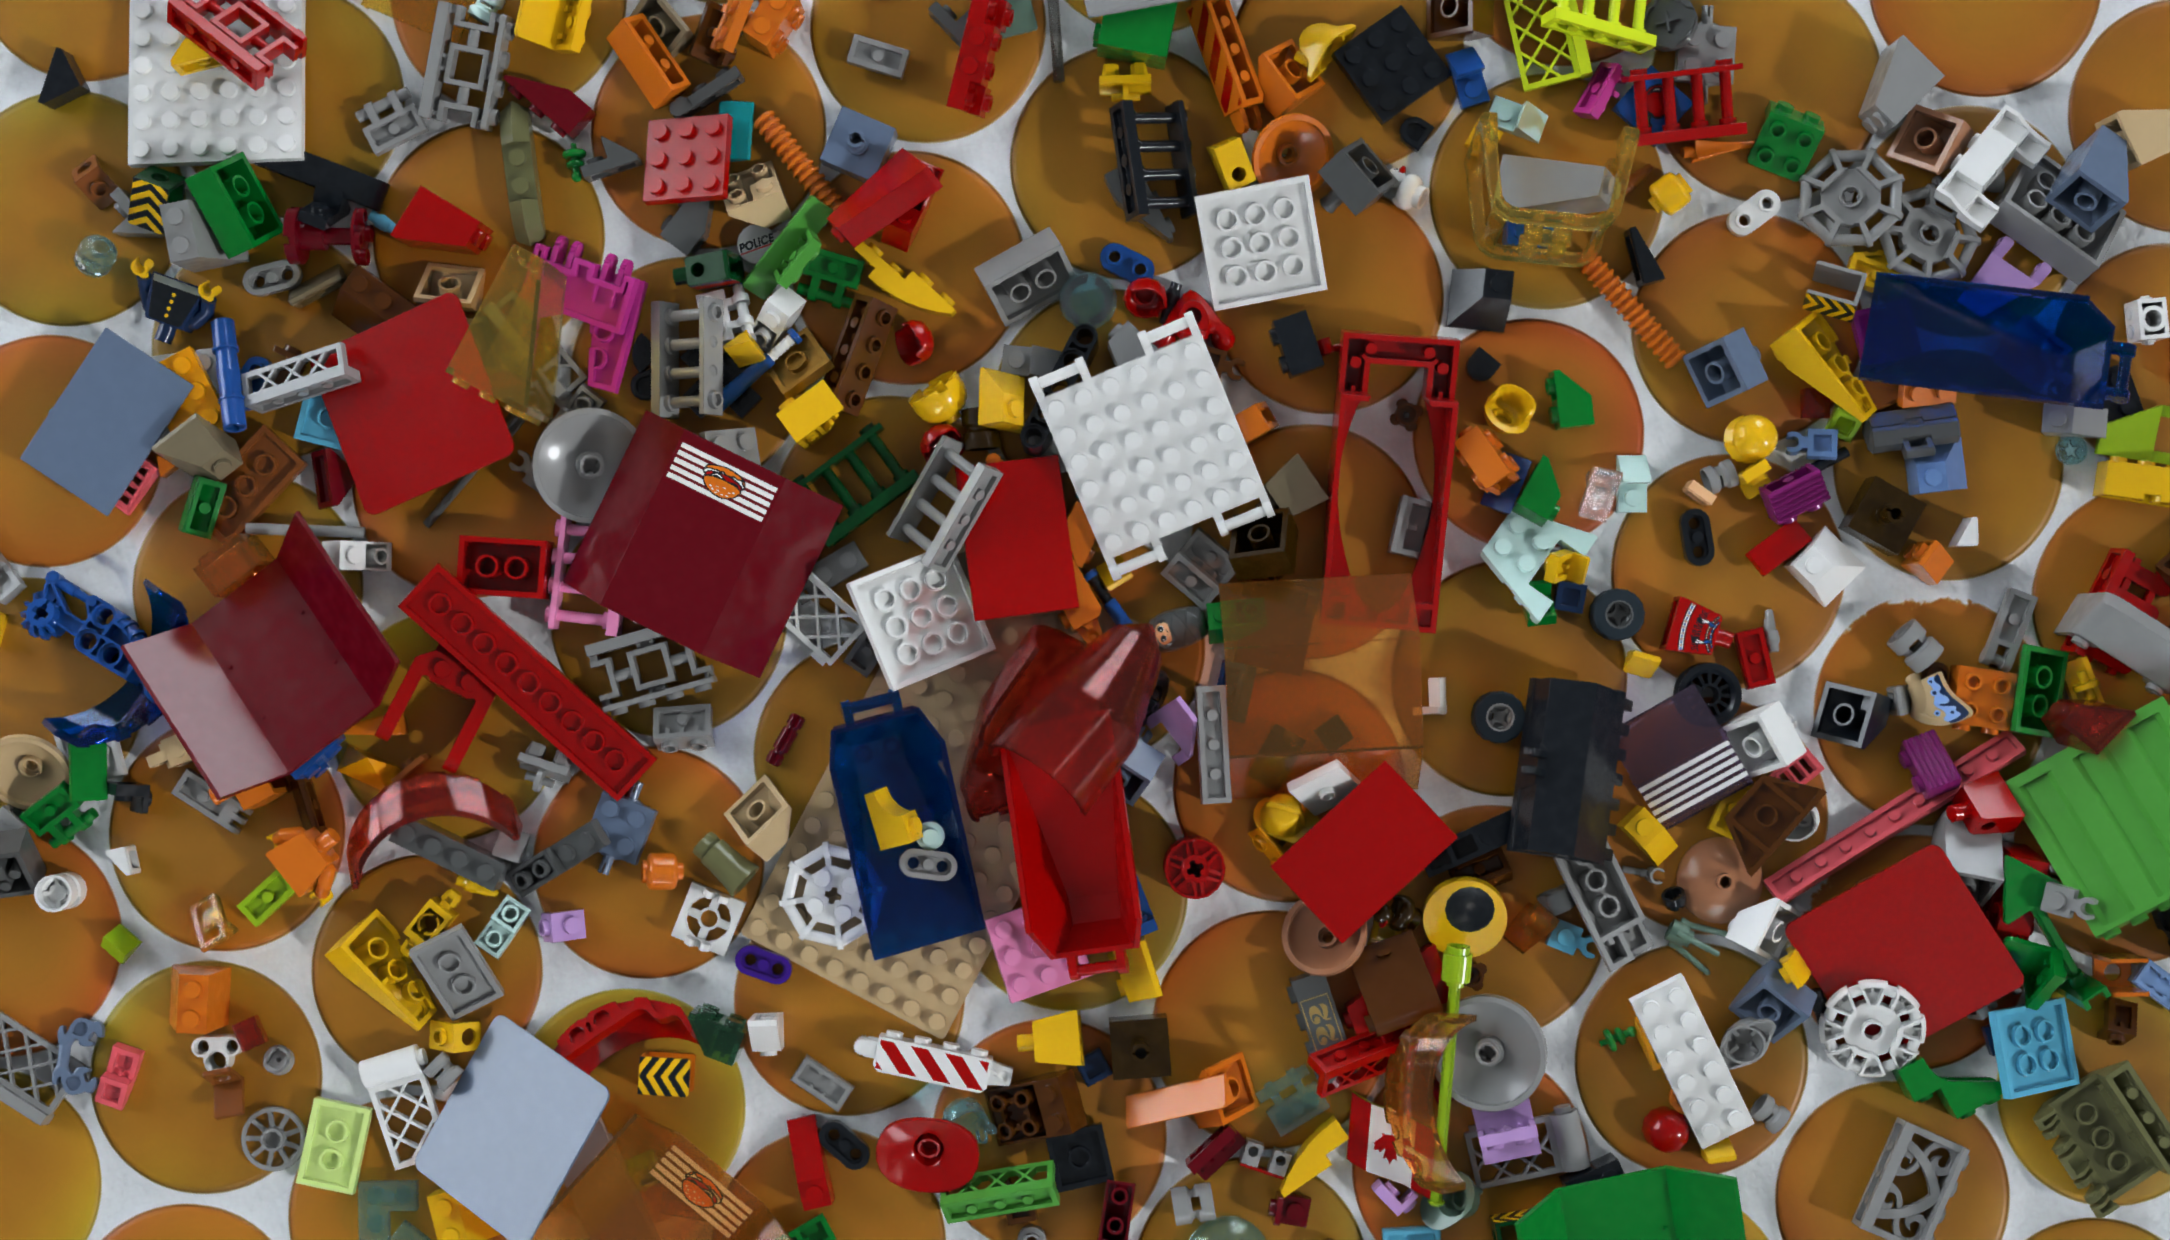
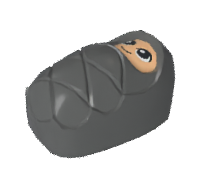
M1184 606L1164 611L1151 618L1146 629L1149 644L1155 650L1162 653L1174 652L1191 646L1204 639L1208 634L1206 617L1197 606Z

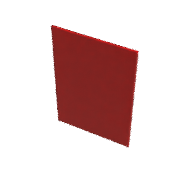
M1058 455L987 463L986 465L1001 471L1003 476L964 542L975 621L1079 608ZM955 467L957 489L962 491L969 476Z
M1384 760L1270 867L1343 944L1450 846L1458 836L1392 766Z

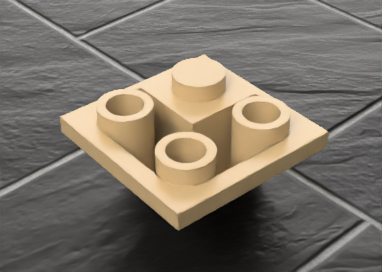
M771 160L765 163H757L742 172L729 174L728 198L724 200V204L730 217L764 228L793 218Z

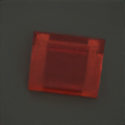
M258 1014L231 1026L242 1052L269 1041Z

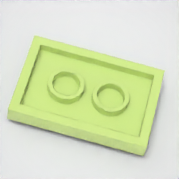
M316 1096L313 1100L296 1183L349 1195L355 1194L374 1108Z

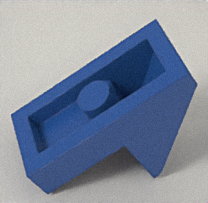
M1474 47L1445 54L1461 110L1489 102L1490 97L1482 73L1485 65Z

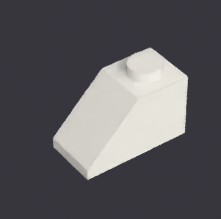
M783 1012L754 1013L747 1021L752 1052H760V1056L777 1055V1051H781L785 1047Z

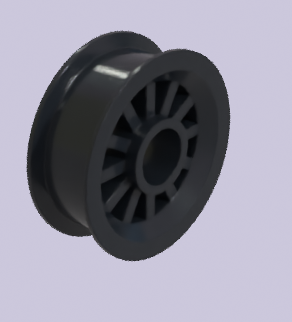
M1699 663L1688 667L1680 674L1674 685L1673 699L1678 712L1684 719L1695 725L1713 727L1728 722L1737 713L1741 705L1742 690L1735 674L1725 666L1716 663ZM1701 674H1705V681L1703 680ZM1694 679H1696L1698 685L1695 684V683L1692 682V681H1693ZM1721 680L1724 682L1723 684L1717 686ZM1689 686L1694 689V692H1688ZM1706 687H1710L1713 691V698L1708 703L1702 699V691ZM1726 688L1727 694H1722L1721 691ZM1688 696H1693L1694 699L1688 701ZM1721 697L1727 698L1726 703L1721 701ZM1698 703L1693 710L1691 706ZM1717 704L1722 707L1720 711L1717 707ZM1710 708L1714 715L1710 716Z

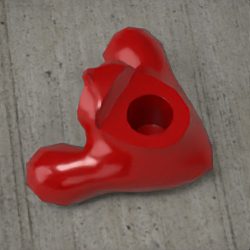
M1189 290L1182 295L1163 324L1165 325L1184 317V313L1192 310L1204 340L1208 339V336L1211 335L1212 345L1215 348L1228 351L1234 347L1236 337L1232 329L1217 316L1207 301L1193 290ZM1186 328L1155 341L1153 344L1159 349L1175 342L1177 336L1183 339L1192 335L1189 328Z

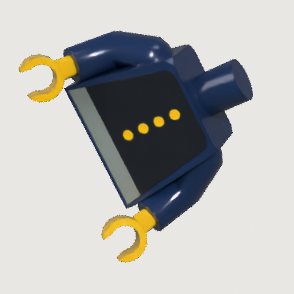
M137 257L130 267L132 272L137 275L138 289L145 317L160 322L154 339L171 345L177 329L192 334L194 330L200 329L214 317L217 301L215 296L221 293V286L217 285L211 290L209 287L210 280L197 287L155 271L151 274L149 271L154 266L153 260L148 258L144 262L143 267L140 264V258Z

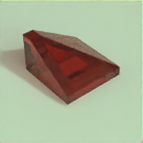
M1815 388L1801 389L1800 418L1829 419L1830 399Z

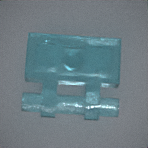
M1305 1064L1296 1069L1292 1067L1286 1071L1287 1074L1273 1083L1269 1081L1264 1084L1265 1088L1255 1093L1260 1103L1269 1098L1273 1100L1275 1105L1268 1108L1266 1113L1281 1137L1330 1108L1326 1098H1320L1316 1093L1317 1083L1315 1081L1306 1086L1301 1081L1302 1078L1310 1074ZM1293 1084L1297 1091L1282 1100L1279 1092Z

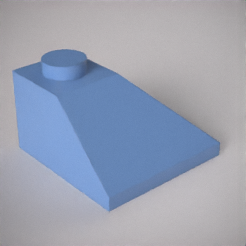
M1961 437L1957 443L1934 445L1936 450L1934 456L1904 459L1909 495L1968 488Z

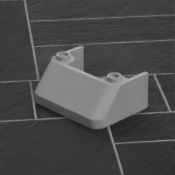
M2112 593L2077 594L2054 633L2071 636V642L2080 648L2087 649L2088 646L2099 648L2143 676L2142 680L2146 683L2145 689L2150 694L2157 696L2170 694V628Z

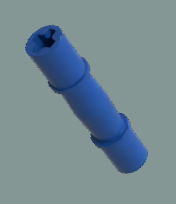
M227 317L216 318L210 324L213 341L212 353L216 355V373L220 391L218 403L221 408L222 425L225 432L238 433L247 429L244 404L245 396L242 395L241 372L237 356L239 346L237 345L235 322Z

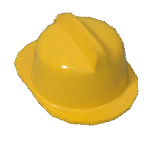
M1285 793L1263 798L1257 803L1253 814L1256 826H1260L1267 835L1291 844H1295L1320 821L1318 815H1313L1294 796Z

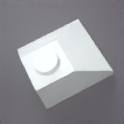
M1826 526L1812 538L1811 542L1784 565L1794 578L1823 607H1826L1866 568Z
M1774 897L1738 911L1736 917L1730 921L1725 937L1768 960L1773 959L1779 964L1778 959L1782 958L1790 942L1786 936L1785 928L1789 922L1802 916L1804 913Z

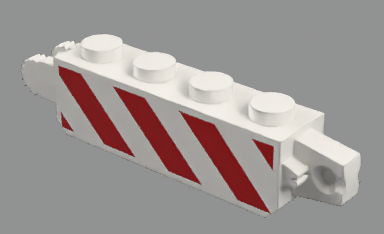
M887 1029L886 1033L881 1032L879 1038L873 1036L866 1037V1035L859 1036L853 1045L854 1052L874 1059L873 1066L877 1072L975 1093L983 1092L987 1089V1085L1010 1086L1013 1074V1067L994 1061L993 1056L988 1055V1050L972 1047L971 1051L960 1049V1044L944 1041L943 1045L931 1043V1038L915 1035V1039L903 1037V1032Z

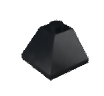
M1489 268L1452 269L1446 327L1504 333L1512 299L1514 271Z
M1826 681L1810 736L1864 750L1886 727L1894 699L1876 692Z

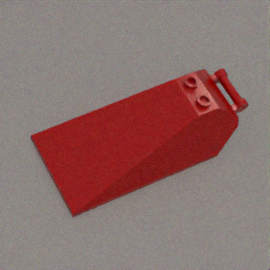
M1113 711L997 729L1026 934L1035 941L1051 960L1067 958L1071 980H1079L1081 976L1116 971L1119 974L1129 973V960L1126 949L1139 948L1142 912ZM1111 951H1115L1116 960L1079 964L1078 956Z

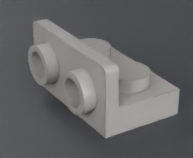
M711 703L653 708V741L657 750L674 753L679 749L702 751L707 749V747H714L713 708Z

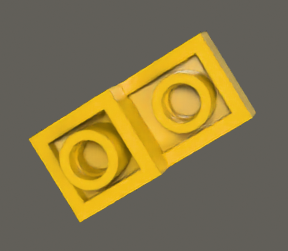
M1792 945L1786 948L1787 955L1778 959L1782 965V968L1778 969L1787 985L1793 983L1799 989L1807 982L1811 971L1797 949Z

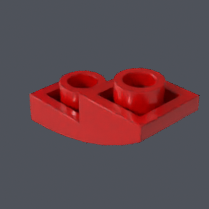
M1796 520L1793 523L1783 525L1745 555L1762 577H1764L1806 546L1812 539Z

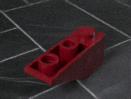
M509 75L503 77L509 84L507 90L518 100L525 97L531 103L528 108L540 119L547 116L553 122L550 127L562 138L567 134L574 140L596 115L585 102L569 89Z
M1107 1179L1097 1240H1128L1136 1184Z

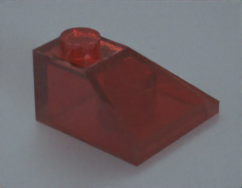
M2059 699L2049 708V711L2041 720L2058 744L2098 755L2137 714L2134 710L2095 700Z

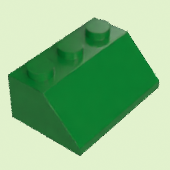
M2029 644L2021 646L2009 732L2057 738L2069 652Z

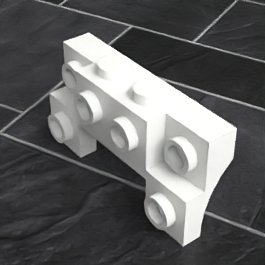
M2005 104L1982 134L1977 132L1971 138L1967 145L1968 151L1964 155L1958 154L1950 165L1952 170L1936 188L1933 197L1958 212L1957 219L1981 233L2000 209L1998 205L1986 198L1983 193L2012 158L2033 170L2049 151L2052 143L2033 130L2019 112Z

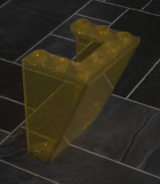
M513 243L445 371L454 376L451 382L467 390L470 385L480 390L478 396L493 404L497 399L500 400L499 405L504 407L506 411L538 426H540L541 422L549 424L553 420L567 276L543 258Z

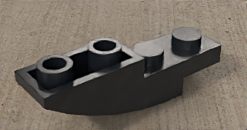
M1512 809L1457 833L1458 838L1425 868L1428 877L1431 878L1507 844Z

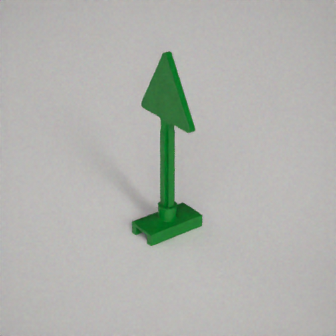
M2005 855L2003 922L2010 924L2031 911L2049 945L2063 951L2067 977L2065 982L2057 988L2059 994L2084 1010H2090L2092 1008L2088 1002L2090 999L2098 994L2108 998L2111 996V993L2106 985L2084 973L2076 966L2047 912L2040 910L2046 882L2062 883L2009 855Z

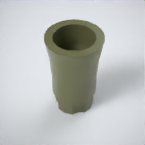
M713 832L706 834L693 850V853L701 860V863L712 872L732 897L749 883L760 868L733 849L726 841L720 840Z

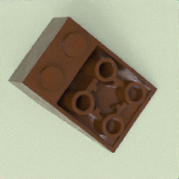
M1073 1068L1010 1083V1086H997L984 1090L998 1146L1073 1134L1088 1124Z

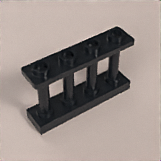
M1122 100L1109 108L1126 222H1136L1150 214L1149 209L1180 208L1181 219H1189L1196 215L1194 196H1198L1195 182L1196 170L1192 162V143L1188 136V117L1184 109L1183 100H1176L1165 107V112H1136L1133 107V100ZM1136 124H1167L1169 140L1140 141ZM1171 152L1173 168L1144 169L1140 153ZM1175 180L1178 197H1148L1145 181Z

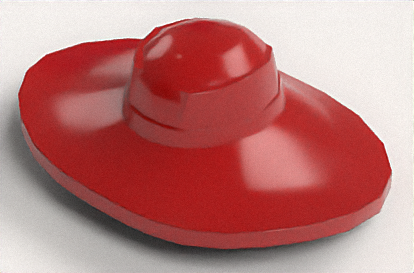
M927 1117L900 1119L886 1126L876 1144V1161L881 1173L890 1182L912 1191L940 1193L961 1188L973 1178L979 1165L980 1150L973 1134L965 1127L948 1120Z

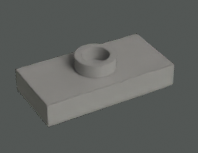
M808 1054L790 1079L837 1112L855 1087Z

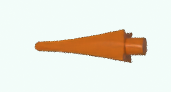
M1694 140V143H1689V146L1680 148V155L1682 159L1691 158V163L1725 153L1752 148L1755 141Z

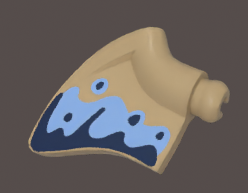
M1942 671L1922 680L1919 673L1910 674L1905 678V682L1908 685L1907 690L1912 701L1911 718L1928 725L1944 726L1964 721L1973 715V710L1949 688Z

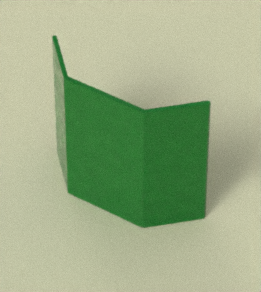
M1667 1165L1556 1188L1514 1223L1517 1240H1746L1736 1177Z

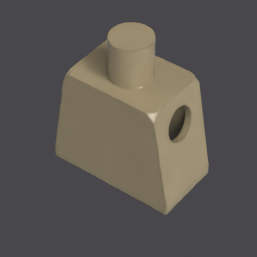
M1298 453L1264 484L1273 509L1289 507L1292 516L1329 499ZM1259 502V503L1256 504L1255 506H1256V507H1259V506H1261L1262 504H1261V502Z

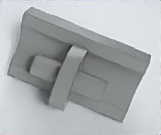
M531 741L525 753H519L517 761L520 762L519 768L528 770L524 779L533 782L532 790L539 793L542 786L553 788L555 780L569 784L572 777L570 771L571 760L560 750L556 751L552 762L544 760L543 757L547 750L546 746Z

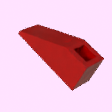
M920 160L928 166L940 182L944 170ZM934 194L885 226L881 242L907 253L919 231Z

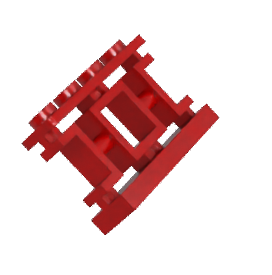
M193 0L168 1L167 22L255 91L264 86L265 77L269 79L273 76L274 64L271 62L282 53L293 62L298 58L302 59L306 56L308 39L304 33L292 26L278 12L273 11L260 0H200L197 3ZM225 1L231 5L227 9L221 7ZM211 13L215 17L208 21L203 16ZM238 19L252 29V31L241 38L227 28L228 25ZM269 35L275 39L271 44L265 41ZM253 47L259 50L254 56L248 52Z

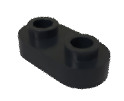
M1701 509L1687 510L1679 519L1684 558L1693 566H1703L1710 563L1715 554L1710 519L1707 513ZM1691 518H1694L1697 521V527L1695 529H1692L1689 526V520ZM1696 546L1702 550L1700 557H1696L1693 553Z
M839 1120L827 1121L822 1126L819 1132L821 1145L849 1169L858 1170L868 1163L870 1158L868 1144L848 1126ZM837 1130L840 1134L839 1138H831L829 1131ZM852 1149H859L861 1156L859 1158L853 1157L851 1155Z

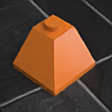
M1292 38L1263 52L1258 57V80L1264 94L1263 104L1265 109L1275 119L1293 110L1326 84L1320 75L1311 83L1307 81V68L1294 60L1299 47Z
M1242 1051L1201 1071L1198 1079L1226 1073L1235 1102L1226 1108L1194 1114L1198 1129L1224 1126L1260 1106Z

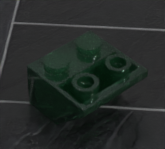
M703 1003V1006L697 1005L689 1013L688 1020L704 1055L733 1066L740 1058L749 1034L746 1023L747 1019L733 1013L730 1016L721 1014L718 1007L708 1003Z

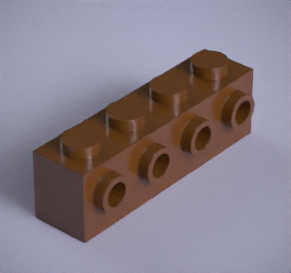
M855 293L831 358L835 367L826 373L823 379L843 405L844 409L841 412L856 417L859 416L860 410L864 405V399L874 378V372L884 351L886 340L898 311L897 308L874 297Z

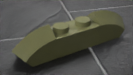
M511 101L500 112V136L510 214L517 242L532 246L546 236L532 120L528 108Z

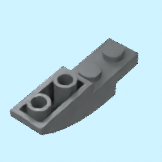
M597 818L507 874L523 898L599 852V850L609 845L611 841Z

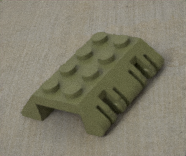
M2127 1060L2091 1071L2080 1079V1084L2069 1086L2044 1102L2033 1117V1121L2038 1129L2043 1131L2042 1135L2046 1140H2051L2059 1135L2052 1150L2056 1155H2059V1161L2071 1179L2075 1181L2076 1187L2083 1189L2091 1184L2084 1199L2090 1204V1208L2097 1218H2103L2118 1209L2120 1206L2113 1202L2115 1199L2156 1172L2161 1171L2170 1175V1123Z

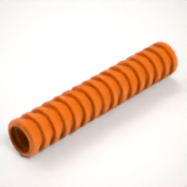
M770 110L761 114L754 121L753 127L759 129L761 137L765 136L764 141L771 144L770 148L772 151L776 150V156L782 157L781 162L787 164L788 171H793L792 176L799 179L798 183L805 186L804 191L810 192L809 196H815L834 212L843 203V197L840 194H836L837 190L835 187H830L831 182L825 180L826 176L824 173H819L820 168L813 166L814 161L808 159L809 155L807 152H802L803 147L801 145L797 146L798 141L795 138H791V132L785 131L786 126L780 124L781 120L779 117H774L775 112Z
M1595 248L1590 249L1576 261L1575 267H1580L1582 275L1586 274L1588 276L1587 280L1593 281L1594 284L1592 286L1600 289L1598 293L1606 296L1605 300L1612 303L1610 305L1612 308H1617L1618 311L1616 313L1624 316L1622 320L1630 323L1628 326L1636 330L1634 332L1636 335L1640 334V340L1648 343L1646 347L1654 350L1652 353L1659 356L1658 360L1660 362L1664 361V367L1666 369L1673 367L1683 358L1686 351L1679 349L1680 344L1673 342V336L1669 337L1666 329L1662 330V324L1655 322L1656 317L1649 315L1650 310H1645L1643 308L1644 304L1642 302L1638 303V297L1631 295L1632 290L1625 288L1626 283H1621L1619 281L1620 277L1618 275L1615 277L1613 274L1614 270L1607 268L1608 263L1601 261L1602 256L1595 254Z

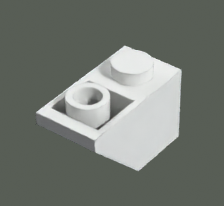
M781 286L765 301L755 320V327L753 328L755 336L753 339L766 353L771 351L783 339L807 302L789 287L785 289Z
M322 541V546L339 571H391V542Z

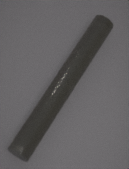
M1047 0L1053 82L1062 83L1065 82L1059 0Z

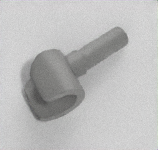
M1622 866L1623 873L1645 877L1648 882L1656 885L1663 883L1653 879L1655 871L1665 872L1662 868L1650 866L1647 869Z

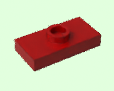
M1763 627L1734 633L1733 639L1745 689L1749 690L1776 683Z

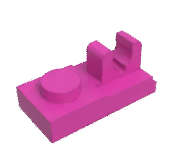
M1600 62L1573 112L1580 118L1598 120L1605 111L1610 97H1619V92L1615 90L1616 84H1626L1621 83V77H1625L1622 74V66L1619 63Z

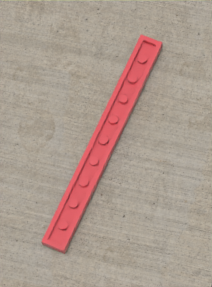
M2003 731L1999 733L1998 736L1991 738L1953 762L1962 778L1959 788L1926 800L1922 792L1917 793L1914 787L1764 879V885L1773 897L1788 903L1952 801L1964 784L1994 771H2000L2026 755V749L2011 732Z

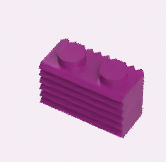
M1808 463L1779 479L1769 482V484H1765L1763 487H1759L1758 490L1769 519L1778 525H1787L1796 521L1798 515L1806 511H1816L1823 506L1824 502L1830 500L1831 497L1820 469Z
M1934 729L1902 741L1898 758L1903 768H1908L1913 775L1911 780L1917 793L1922 792L1924 798L1928 800L1959 788L1962 778Z

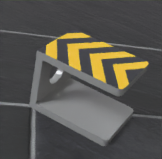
M1818 260L1812 278L1813 281L1856 292L1854 301L1807 289L1802 308L1852 323L1865 285L1867 273Z

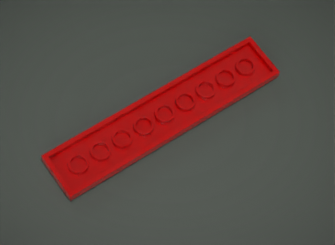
M437 563L398 605L405 614L617 802L657 760V757L607 712H604L594 700L440 563Z

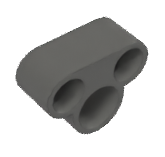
M1565 883L1536 896L1544 916L1562 914L1576 905Z

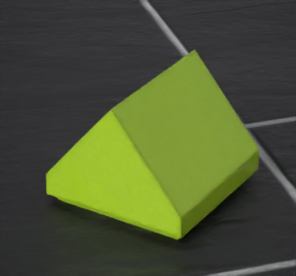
M118 924L103 937L100 946L118 962L124 964L141 945L142 941L122 924Z

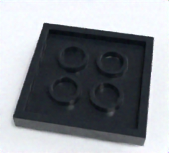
M1402 5L1331 55L1381 126L1452 75Z

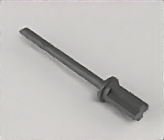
M514 410L505 418L511 437H513L525 423V420ZM477 471L465 475L457 481L423 522L428 528L434 524Z

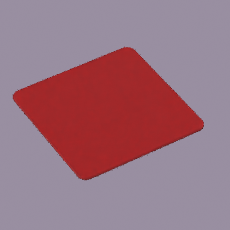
M445 293L341 341L346 345L348 366L360 371L361 382L322 394V398L361 502L367 513L372 515L380 514L512 454L514 450L513 439L461 302L455 294ZM337 352L330 354L324 364L326 367L330 368L338 365ZM310 362L311 369H312V368L314 367V365H315V363H313V362Z
M1928 845L1794 919L1785 928L1787 938L1793 947L1797 949L1828 999L1845 985L1851 987L1858 984L1859 980L1881 979L1888 981V984L1894 987L1899 985L1910 992L1920 1004L1919 1011L1925 1015L1926 1037L2020 988L2024 983L2022 971L1943 849L1937 845ZM1861 995L1853 998V1001L1856 1003L1859 1000H1865V998ZM1884 995L1881 1002L1889 1005L1891 998ZM1837 1013L1843 1021L1845 1015ZM1908 1014L1900 1016L1901 1022L1909 1018ZM1870 1024L1865 1028L1864 1032L1868 1035H1876L1881 1027L1877 1024ZM1903 1037L1900 1044H1907L1909 1039ZM1888 1052L1878 1057L1880 1061H1883L1891 1056Z

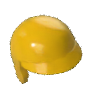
M1502 384L1486 400L1484 417L1490 428L1498 433L1505 435L1523 433L1527 430L1530 424L1529 421L1535 413L1536 403L1532 395L1523 388L1513 384Z
M1742 415L1727 425L1723 439L1724 447L1732 459L1743 464L1756 463L1774 451L1778 442V433L1775 425L1768 418L1761 415Z

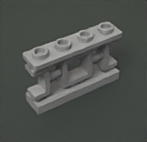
M438 0L417 116L446 122L449 108L472 113L470 127L492 132L493 126L496 127L498 125L500 111L497 109L498 99L503 97L505 90V81H502L504 69H508L510 63V52H507L509 40L512 41L515 36L513 18L505 14L491 12L489 26L466 22V7ZM454 25L469 29L467 45L451 42ZM481 32L497 35L494 52L478 48ZM459 51L483 56L478 84L454 79ZM443 83L459 87L456 103L440 100ZM470 89L486 92L483 109L467 106Z
M648 628L584 646L586 656L590 659L591 668L606 666L612 693L601 695L599 699L602 702V710L604 712H611L612 717L629 712L628 706L639 704L640 709L656 705L655 699L666 696L667 701L684 697L683 691L694 688L695 693L712 689L711 683L718 681L714 674L713 665L699 668L694 651L685 646L684 652L671 655L668 642L655 643V639L665 636ZM633 645L637 647L636 650L626 652L630 667L615 670L612 657L601 660L599 657L601 654ZM661 649L668 677L643 684L636 656ZM689 662L692 676L703 673L705 675V678L671 688L667 686V683L678 681L674 666ZM630 678L634 680L636 691L649 690L650 694L615 704L611 700L623 696L619 682Z

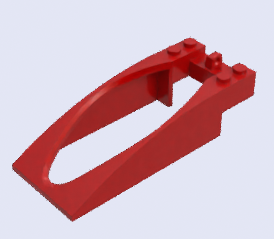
M1341 329L1327 487L1329 499L1326 501L1320 625L1436 634L1459 402L1455 400L1461 341L1457 338ZM1370 363L1424 367L1422 397L1429 418L1434 455L1433 497L1421 551L1401 598L1394 607L1382 613L1369 610L1362 603L1355 590L1345 557L1338 509L1340 467L1347 434L1360 401L1369 402L1371 398L1368 393Z

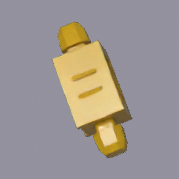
M451 888L441 896V899L438 896L430 898L403 931L409 938L402 944L400 952L407 958H411L409 956V949L445 932L459 915L452 908L457 907L461 901L462 894L455 888ZM438 914L439 916L435 919L437 922L436 929L423 932L422 930L427 928L425 923L427 916Z

